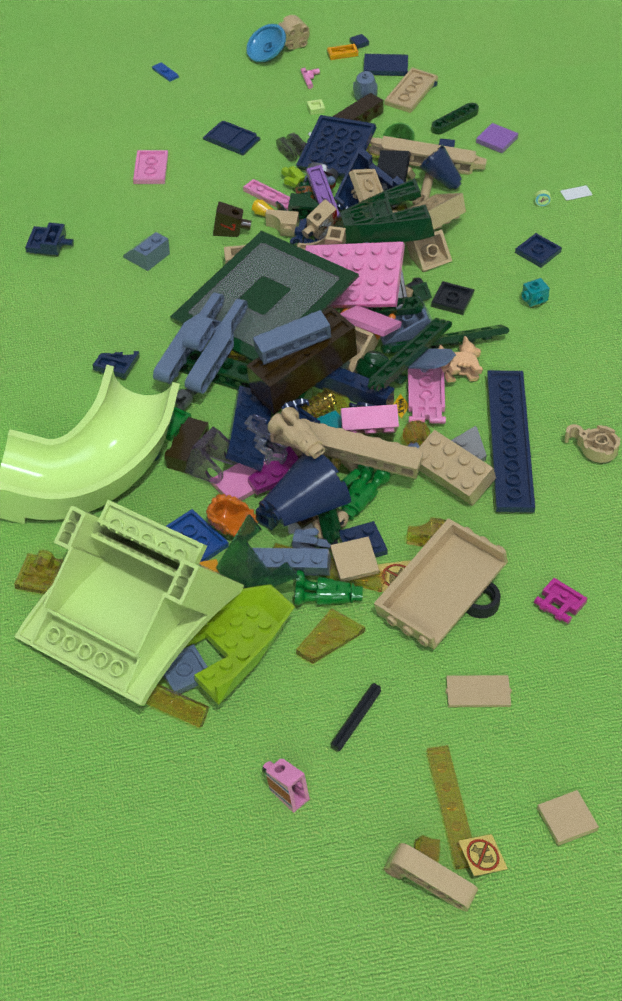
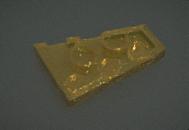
M331 608L297 647L296 654L314 664L363 634L365 627Z

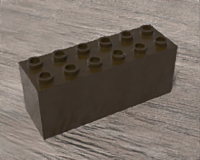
M332 306L322 312L330 324V338L267 364H263L260 357L246 365L251 393L272 413L275 414L281 410L285 403L293 401L357 355L355 326Z

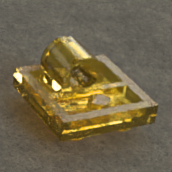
M39 550L37 555L28 553L14 583L15 589L45 594L52 586L64 560L55 558L47 550Z

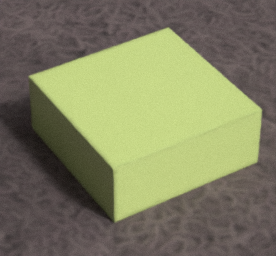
M322 99L307 101L310 115L325 113Z

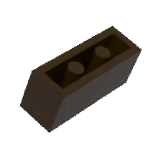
M188 417L185 423L181 424L178 435L173 438L170 449H167L164 455L167 468L188 474L209 437L208 422Z

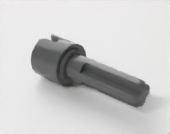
M187 388L180 389L175 404L179 405L177 408L184 411L193 402V396L198 392L188 390Z

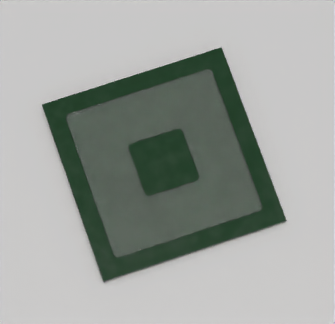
M261 230L170 317L172 320L183 325L184 322L199 314L210 296L216 292L224 295V303L215 320L223 321L236 299L246 300L248 303L247 311L234 331V347L232 351L253 361L259 357L254 347L253 337L319 310L325 311L359 277V274Z

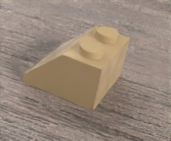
M442 229L434 232L435 236L406 242L411 259L422 272L452 261Z

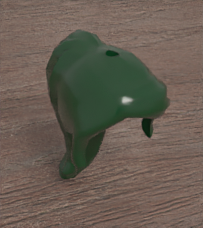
M368 351L358 359L354 373L370 379L389 361V358L379 351ZM400 374L393 382L403 384L406 382L407 376Z

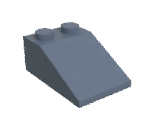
M425 304L423 310L418 314L396 316L395 320L402 322L401 328L384 337L381 336L383 345L411 340L432 321Z

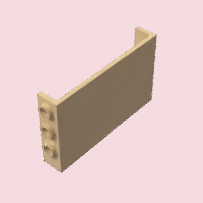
M448 518L375 601L376 612L385 618L391 626L399 627L405 635L415 637L424 647L429 646L435 649L508 563L506 550L500 545L492 544L486 537L475 534L469 527H463Z

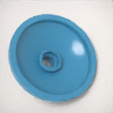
M268 24L255 31L247 43L246 50L250 59L255 62H266L275 58L282 51L286 42L284 29L277 24Z

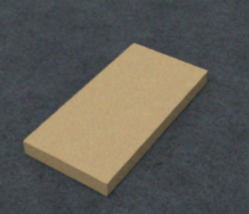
M411 68L384 100V105L411 113L434 86V82L438 81V76Z

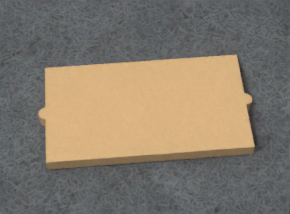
M508 675L446 677L447 689L445 693L448 695V707H511L510 694L512 689L509 687Z

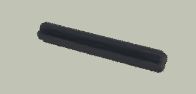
M372 683L331 741L332 749L341 751L381 693L379 685Z

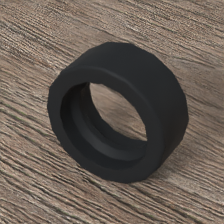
M492 582L482 592L491 596L493 599L492 603L487 605L473 603L466 611L467 614L481 619L491 617L498 611L501 598L500 590Z

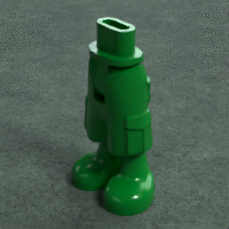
M358 464L357 469L361 473L360 479H355L348 489L351 502L341 506V511L348 514L349 520H353L355 516H358L378 494L377 488L389 482L391 478L390 472L379 469L374 472V468Z
M297 570L294 605L299 606L305 602L316 601L317 605H342L353 603V601H362L363 586H354V583L351 585L349 582L319 577L317 582H313L305 578L302 570ZM305 591H316V593H309Z

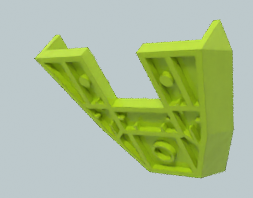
M271 584L243 588L241 593L219 610L186 645L188 647L207 638L225 656L220 661L194 674L195 681L218 705L260 662L295 608Z

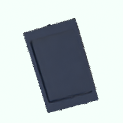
M226 121L219 122L203 137V140L242 156L261 140L256 133Z

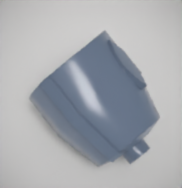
M369 71L359 73L355 82H353L356 100L369 93L377 96L378 86L374 75Z

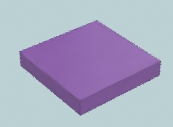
M492 123L476 138V143L503 153L518 138L519 133Z

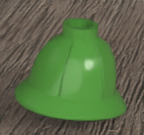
M394 123L383 134V136L412 141L415 139L413 129L405 123Z

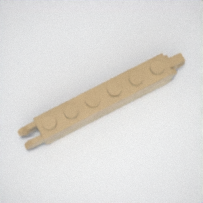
M383 136V139L374 137L371 139L370 145L372 146L369 147V152L380 155V150L410 151L409 165L420 166L441 145ZM444 146L459 173L469 175L472 174L473 169L485 170L487 159L477 156L476 151Z

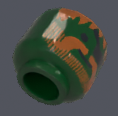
M309 181L300 182L295 187L296 194H307L313 200L316 199Z

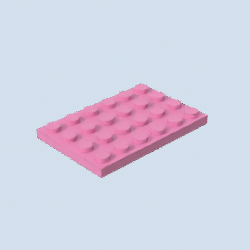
M404 242L306 245V251L359 274V277L329 307H397L405 248Z

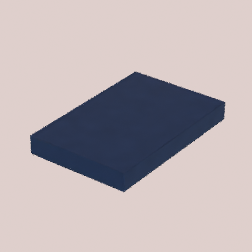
M365 54L364 71H369L373 75L405 76L408 73V55Z

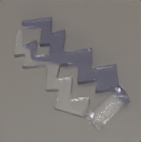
M256 414L250 415L244 424L248 425L247 430L257 434L253 440L257 442L255 448L265 455L266 465L271 461H279L280 464H283L288 455L287 447L271 442L268 425L265 424L267 419ZM252 418H254V419H256V420H258V421L260 422V423L257 425L258 428L255 427L256 424H257V422L251 421ZM262 437L270 440L267 446L274 448V451H272V449L264 447V445L267 443V440L262 439Z

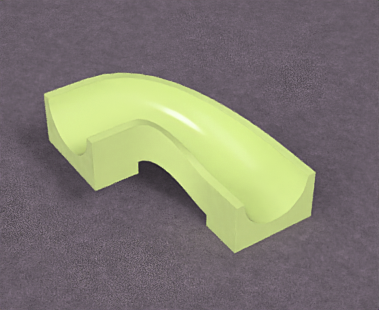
M106 365L99 393L84 418L69 433L57 439H46L10 429L0 467V518L25 524L26 518L38 520L65 519L71 505L90 512L105 505L107 500L112 501L145 473L157 457L167 435L180 384L172 382L169 389L157 395L137 394L129 391L117 381L114 375V366Z

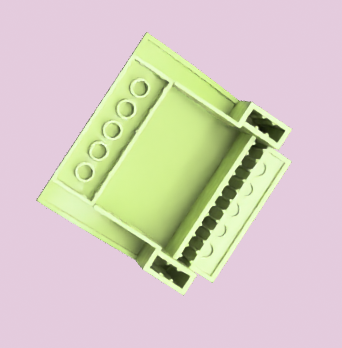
M107 500L100 517L71 505L54 540V543L69 551L52 586L29 613L14 637L135 703L144 706L154 688L181 651L219 610L241 593L244 585L199 564L207 548L206 545L119 504Z

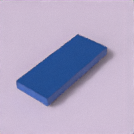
M162 62L152 66L155 72L169 82L179 78L177 73Z

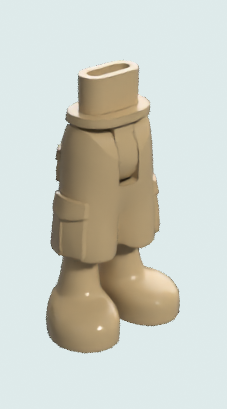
M293 407L284 408L281 416L275 414L269 421L268 431L270 434L279 435L283 432L282 438L305 453V455L316 459L325 452L321 440H319L315 432L304 420L299 419V413Z

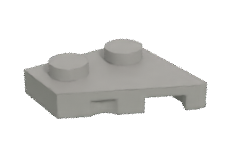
M476 426L451 440L477 458L486 461L487 455Z

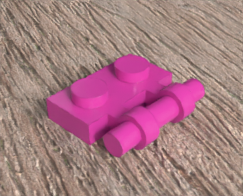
M553 578L542 590V595L546 598L542 599L537 596L534 603L540 606L539 609L542 611H548L554 615V618L558 621H564L569 624L572 617L567 612L569 611L576 615L587 603L588 598ZM554 602L558 604L559 606H561V608H556L552 605V603Z

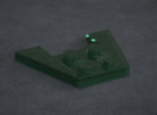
M250 514L247 515L216 566L220 574L243 584V588L270 584L275 587L299 578L288 562L283 563L271 573L248 544L253 537L262 531Z

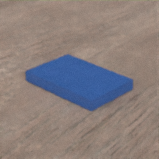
M193 509L166 525V527L207 546L200 562L210 560L229 547V542Z

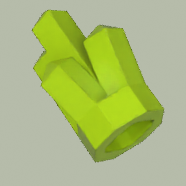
M291 166L289 169L287 167L281 169V174L285 176L284 184L295 188L298 186V183L304 182L305 175L299 168L296 169L294 166Z

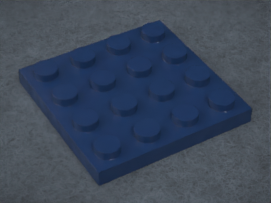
M320 115L296 166L299 169L306 170L308 164L312 162L321 163L328 166L329 170L334 168L338 172V176L344 177L358 148L361 146L364 150L367 149L377 127L374 123Z

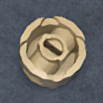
M296 15L284 17V21L278 25L286 33L285 46L290 50L305 47L310 35L309 27Z

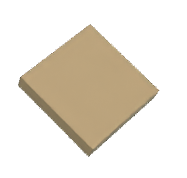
M369 536L330 545L340 581H349L379 574V567Z
M578 790L537 806V810L557 846L598 831L599 826Z

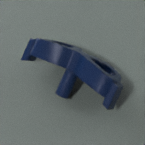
M297 399L285 403L281 408L283 410L287 407H294L299 412L298 407L310 405L308 399Z

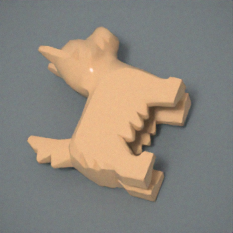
M464 336L462 345H459V352H454L456 356L447 365L441 367L447 382L456 381L455 377L452 376L454 374L466 375L469 381H477L479 379L478 374H481L483 371L477 359L481 354V349L476 348Z

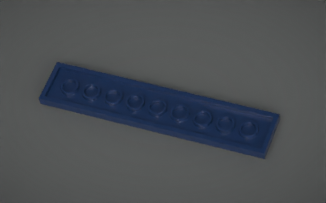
M487 370L492 459L496 476L494 480L496 512L535 513L523 371Z

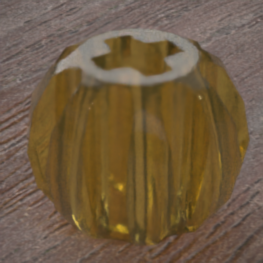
M420 420L411 421L403 429V439L407 445L417 442L421 446L430 435V429L427 424Z

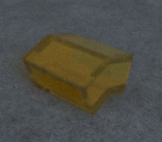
M424 835L415 839L414 848L439 863L440 839H431Z

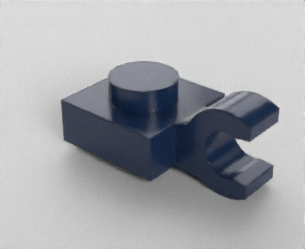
M300 220L299 226L295 228V237L290 239L291 244L304 243L306 237L302 234V230L307 227V221Z

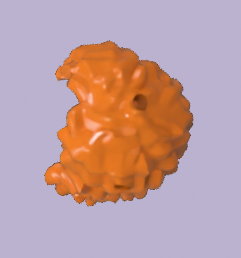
M218 494L215 498H212L211 504L208 505L206 510L210 525L214 526L216 530L221 531L224 535H233L234 538L250 535L252 531H255L258 523L254 509H249L245 502H242L235 496Z

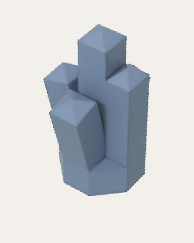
M316 528L295 529L292 548L317 549L315 547L330 549L331 544L327 540L314 537L319 534Z

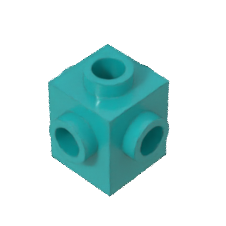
M542 278L524 283L521 296L532 307L548 301L550 288Z

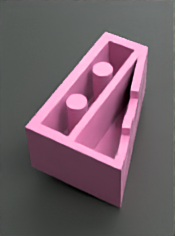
M397 404L341 408L340 411L341 427L349 432L365 433L366 435L394 433L399 427Z

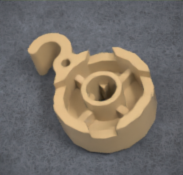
M576 424L569 425L566 428L564 442L568 443L569 438H576L578 440L577 445L581 447L583 454L588 459L604 463L615 459L618 455L621 439L615 434L614 429L598 425L597 428L583 430L581 426Z

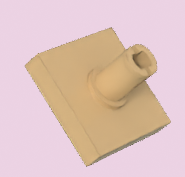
M358 169L349 172L354 186L351 194H353V198L359 199V202L383 192L375 169Z

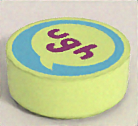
M540 190L535 194V203L538 206L544 207L550 204L551 194L549 191Z

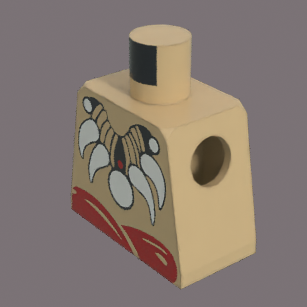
M326 199L323 200L307 216V227L302 230V234L307 239L312 235L317 239L327 235L329 226H333L337 219V208Z

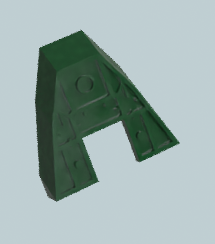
M415 178L341 211L333 227L346 228V244L409 242L435 236L431 216L426 204L392 212L391 206L399 205L408 200L414 201L421 197V192Z

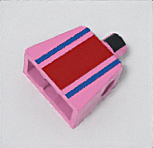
M279 759L276 763L268 761L263 765L262 772L266 774L269 789L293 813L310 800L305 774L284 759Z

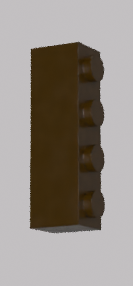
M369 93L332 117L370 122L383 113L384 100Z

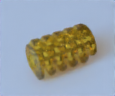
M325 389L322 393L320 392L311 399H308L310 406L305 405L300 408L317 419V417L319 418L323 414H328L329 411H334V405L337 404V400L330 390Z

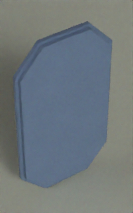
M427 349L408 368L420 369L421 372L426 373L429 369H436L447 365L456 354L452 349Z

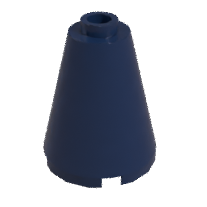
M441 145L419 167L451 190L453 188L455 190L462 184L460 182L462 178L444 145Z

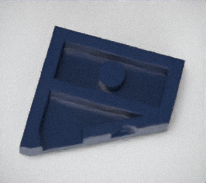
M134 351V354L123 355V352L112 354L100 353L93 363V370L104 373L106 365L114 366V375L125 379L139 359V351Z

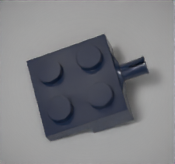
M48 223L47 227H33L25 249L27 253L58 255L62 246H73L74 239H65V224Z

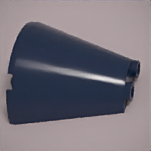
M360 146L334 199L339 211L359 203V199L353 198V194H351L354 186L349 172L352 170L375 169L380 183H386L387 190L405 182L398 176L392 179L373 163L372 155Z
M303 453L265 498L259 502V506L263 512L271 513L272 518L285 527L349 504L351 497L345 481H340L336 474L339 471L326 456L322 454L314 459L312 456H307Z

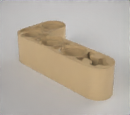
M399 843L393 849L383 868L390 876L397 879H402L405 876L463 911H468L478 891V888L471 882L405 843Z

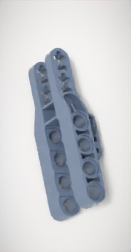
M214 292L201 312L184 322L153 371V379L171 384L174 378L178 377V372L183 364L187 363L190 353L194 352V350L200 352L203 350L185 380V387L188 390L204 394L234 347V331L247 311V301L236 299L223 321L215 320V317L223 306L224 295Z

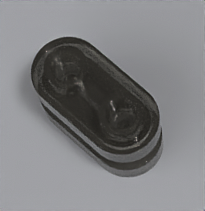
M293 132L288 134L286 138H278L276 145L280 153L289 161H293L298 158V155L301 156L306 142Z

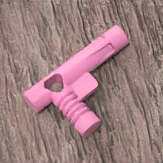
M305 67L301 68L300 71L309 89L313 88L311 79L314 78V75L320 74L319 68L313 70H306Z

